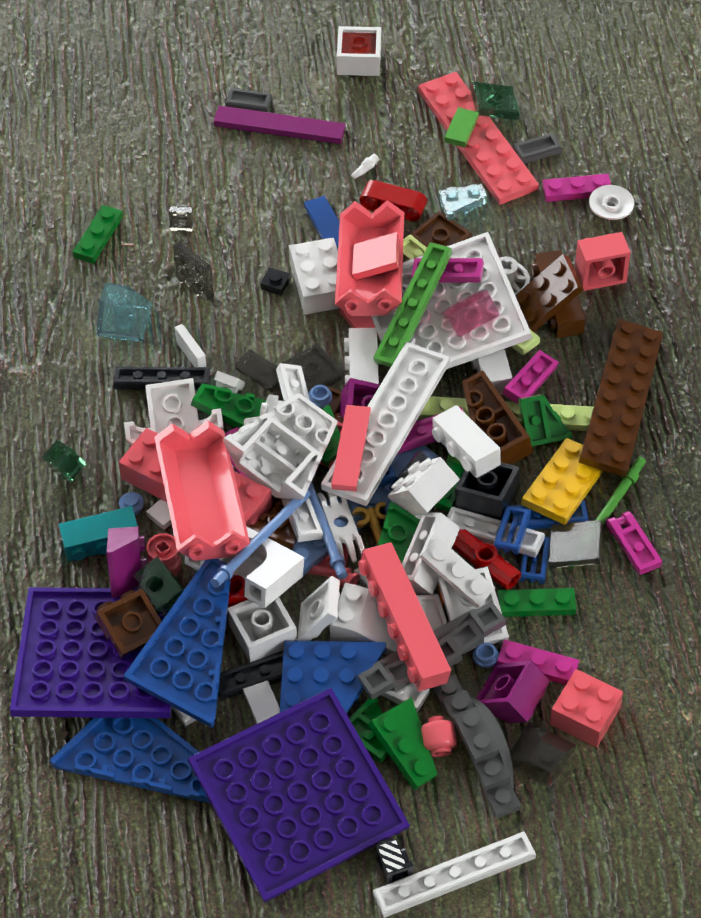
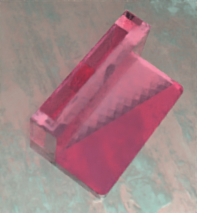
M483 289L441 312L444 319L450 321L458 337L499 316V312L488 290Z

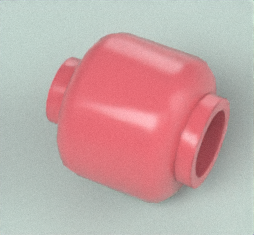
M444 716L430 717L428 719L429 722L421 727L424 747L430 750L432 757H444L452 754V750L457 746L455 725L452 721L444 720Z

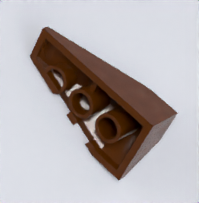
M482 370L463 380L462 384L470 419L500 447L501 463L513 464L532 454L533 449L529 435L485 372Z

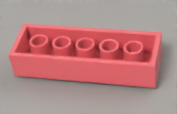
M146 428L119 461L121 479L167 502L154 438L158 433ZM233 471L245 524L247 527L255 525L259 521V517L264 513H268L272 507L271 489Z

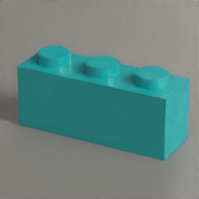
M132 506L60 523L59 529L67 561L82 560L85 557L106 554L108 529L138 526Z

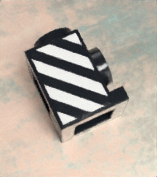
M389 838L376 845V860L386 885L413 875L412 861L409 862L405 847L400 848L397 839Z

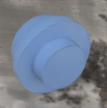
M324 385L314 386L308 394L310 401L319 408L329 405L332 401V393Z
M128 492L121 496L119 507L121 509L132 506L134 515H137L144 506L143 497L136 492Z
M483 643L474 649L473 661L479 667L490 668L497 663L499 653L494 645Z

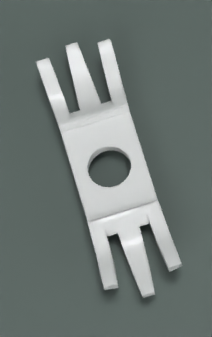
M321 492L318 493L317 497L340 556L344 557L342 543H345L352 562H357L353 540L356 541L361 556L364 545L354 523L347 499L340 497L341 502L338 503L337 495L327 492L330 505L327 506L325 496ZM338 517H344L348 520V524L344 527H337L334 524V520Z

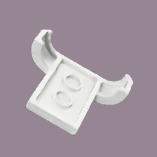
M193 378L145 385L151 427L148 429L159 434L173 423L190 434L208 420L223 430L221 408L211 410L212 413L208 418L199 420L197 408L191 406L192 399L195 396ZM125 422L127 443L132 446L146 428L138 427L134 422Z

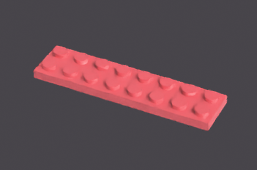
M457 72L418 85L419 94L446 131L458 107L479 112V118L466 147H457L499 205L538 191L539 183Z

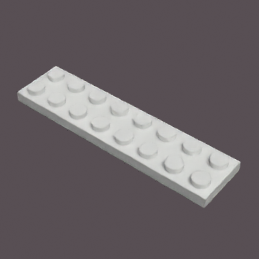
M409 342L405 343L367 406L371 407V415L357 492L332 489L331 483L336 460L321 483L322 490L364 506L368 505L449 366V356Z

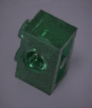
M158 556L133 575L139 583L136 588L144 590L157 614L161 613L164 617L184 591L178 580Z

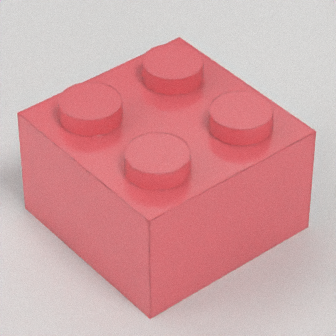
M622 232L578 240L575 271L584 289L583 291L627 282L631 252Z
M575 669L552 707L550 725L597 748L621 708L623 691Z

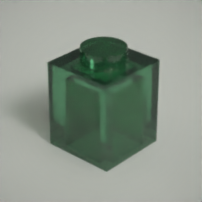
M56 440L42 456L45 463L56 474L69 482H72L86 465L71 447L59 440Z

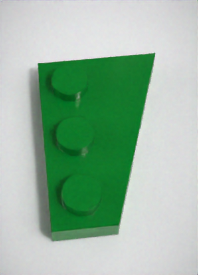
M202 383L192 399L191 406L209 415L212 413L211 410L221 408L223 422L240 429L244 426L245 418L260 416L262 402L265 403L266 400L255 398V394H236L231 389Z
M390 501L378 546L392 542L402 564L420 519Z
M412 697L371 720L368 724L413 790L418 789L438 775L430 750L424 747L422 726Z

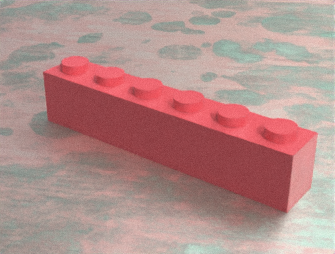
M392 542L364 549L361 560L358 562L360 573L362 576H366L369 593L372 597L375 596L379 615L381 618H385L387 622L388 634L392 640H395L398 646L397 653L400 660L404 661L407 666L410 682L415 684L418 692L447 684L451 668Z

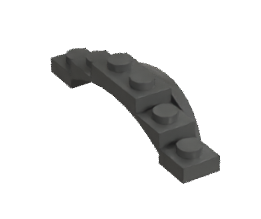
M490 601L478 609H472L433 630L451 667L462 661L463 654L483 644L484 637L505 626L506 619L494 603ZM397 651L374 663L372 668L358 675V681L372 700L391 689L397 692L411 684L407 674V666L404 661L400 660Z
M456 674L449 676L447 684L431 689L441 709L444 708L451 718L469 752L485 792V798L495 819L521 810V804L514 792L513 767L509 748L499 723L481 701L469 696L467 690H463Z

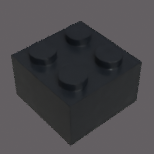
M501 463L498 467L478 478L470 471L465 470L455 488L456 508L501 521L506 506H511L520 489V467Z

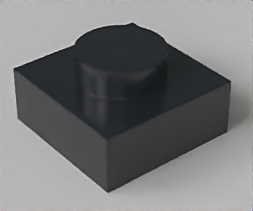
M269 267L260 282V289L282 296L291 280V274Z

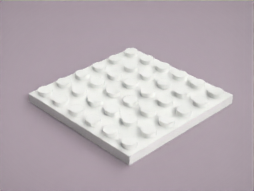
M486 232L447 246L453 252L450 258H483L484 269L481 283L438 282L409 343L449 356L450 364L447 367L449 369L532 339L530 329L489 233ZM414 259L403 262L402 298L412 280L411 273ZM398 306L386 316H371L375 328H377L380 341H382Z

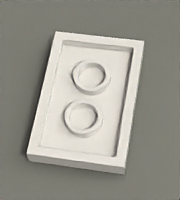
M488 567L475 569L493 585ZM442 577L438 578L449 622L472 609L480 608L490 601L494 603L502 614L495 589L476 608ZM506 625L484 637V643L495 644L503 642L504 639L508 640L509 635Z

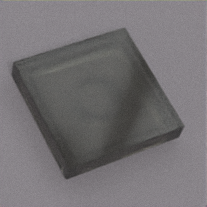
M317 343L282 363L302 367L308 394L316 385L330 387L345 378V373Z
M601 520L551 525L550 568L600 564L602 543Z

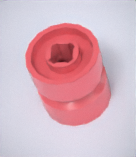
M159 533L151 537L146 548L151 574L161 580L174 578L179 574L182 567L181 555L177 551L175 537L168 533Z

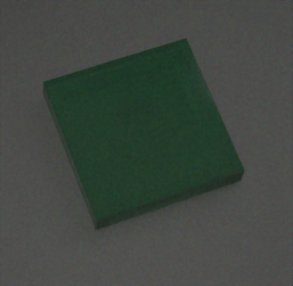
M474 81L471 83L470 90L475 110L479 112V115L518 120L520 112L512 86Z

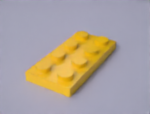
M566 438L522 497L521 505L566 525L601 476L603 470L578 463L583 445Z

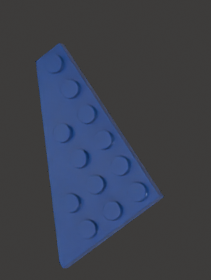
M220 559L204 561L124 674L126 682L210 728L214 726L231 584V579L224 581L219 587H214L211 584V579L217 574L218 568L227 564Z
M284 641L280 712L332 688L347 714L364 689L358 681V675L372 668L374 663L380 660L383 653L386 652V642Z
M94 717L49 760L50 765L54 769L211 804L188 762V758L199 753V751L157 718Z

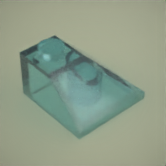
M105 283L99 301L97 336L142 342L152 311V303L127 285Z

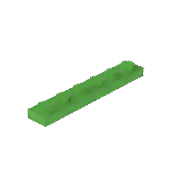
M429 243L402 298V303L399 304L373 357L375 363L391 367L405 343L410 342L453 253L450 247Z

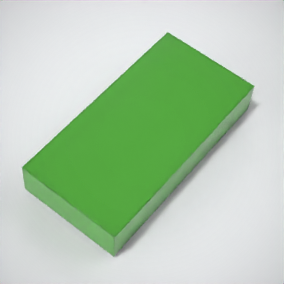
M458 107L445 134L444 142L465 148L479 118V112Z

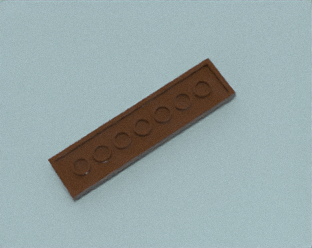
M618 318L578 463L626 477L663 332Z

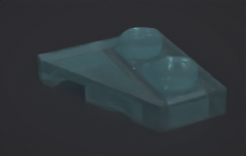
M471 184L466 187H450L446 190H439V200L447 220L454 219V214L461 210L467 213L476 207L487 204V194L482 184Z

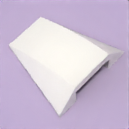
M297 393L277 405L271 412L262 414L256 421L249 425L247 423L232 435H227L224 437L223 442L236 468L253 481L270 488L273 496L276 498L303 500L338 421L306 397Z

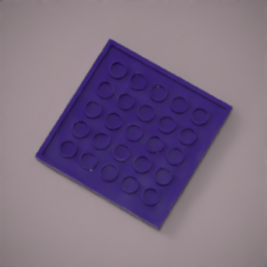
M28 588L10 705L11 717L171 718L172 706L124 680V674L143 648L121 658L110 639L107 640L95 619L99 606L108 601L114 603L120 600L122 595L112 598L111 588ZM131 589L135 592L140 589L144 590L161 621H163L182 593L181 589Z
M332 688L188 758L195 776L264 903L410 827Z

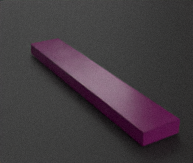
M218 106L214 118V126L336 144L342 143L346 129V123Z

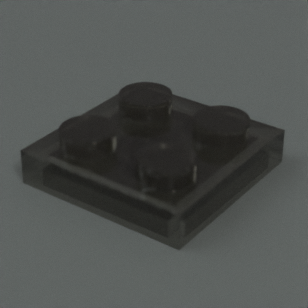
M179 241L173 246L175 275L181 283L187 284L196 295H200L208 301L214 296L211 265Z

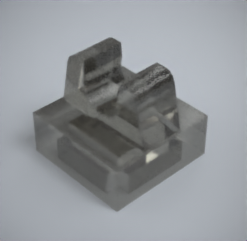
M178 204L177 207H170V231H192L193 208L187 207V204Z

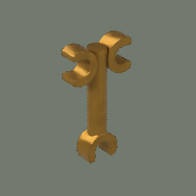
M379 502L375 507L367 509L357 507L351 513L352 516L360 515L363 520L357 522L356 528H363L369 522L377 546L382 532L380 523H384L386 515H382L379 510L385 508L386 502Z

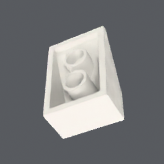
M345 583L338 601V617L330 625V641L386 642V652L383 655L387 656L396 652L398 647L395 640H392L388 634L385 618H381L379 615L375 596L372 597L368 588Z

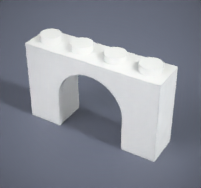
M246 526L249 541H251L258 532ZM267 538L249 556L259 561L261 565L245 577L244 597L266 608L303 577L304 557ZM185 556L184 563L198 571L205 560L194 561Z

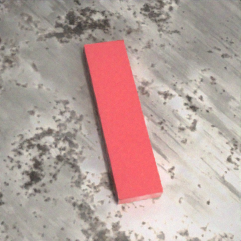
M346 405L331 483L332 489L357 492L371 407Z

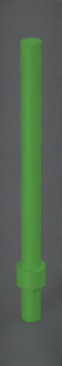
M638 457L632 467L628 469L626 477H621V483L567 560L566 566L568 568L574 569L629 487L636 483L639 478V472L646 464V460L643 457Z

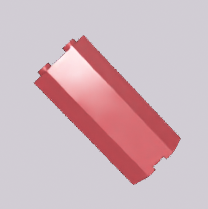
M388 200L373 213L355 201L340 214L335 305L351 316H386L402 303L404 212ZM397 232L400 238L399 268L355 280L352 275L354 244Z
M208 420L190 434L172 423L154 437L177 551L194 561L232 557L250 544L230 454L223 442L225 437L224 430Z

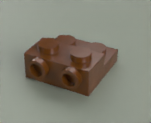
M143 589L136 592L130 590L114 603L111 601L105 602L98 607L95 619L107 640L110 639L121 658L143 648L162 622Z

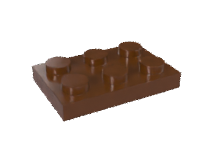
M562 254L515 296L529 329L535 332L584 289L570 258Z

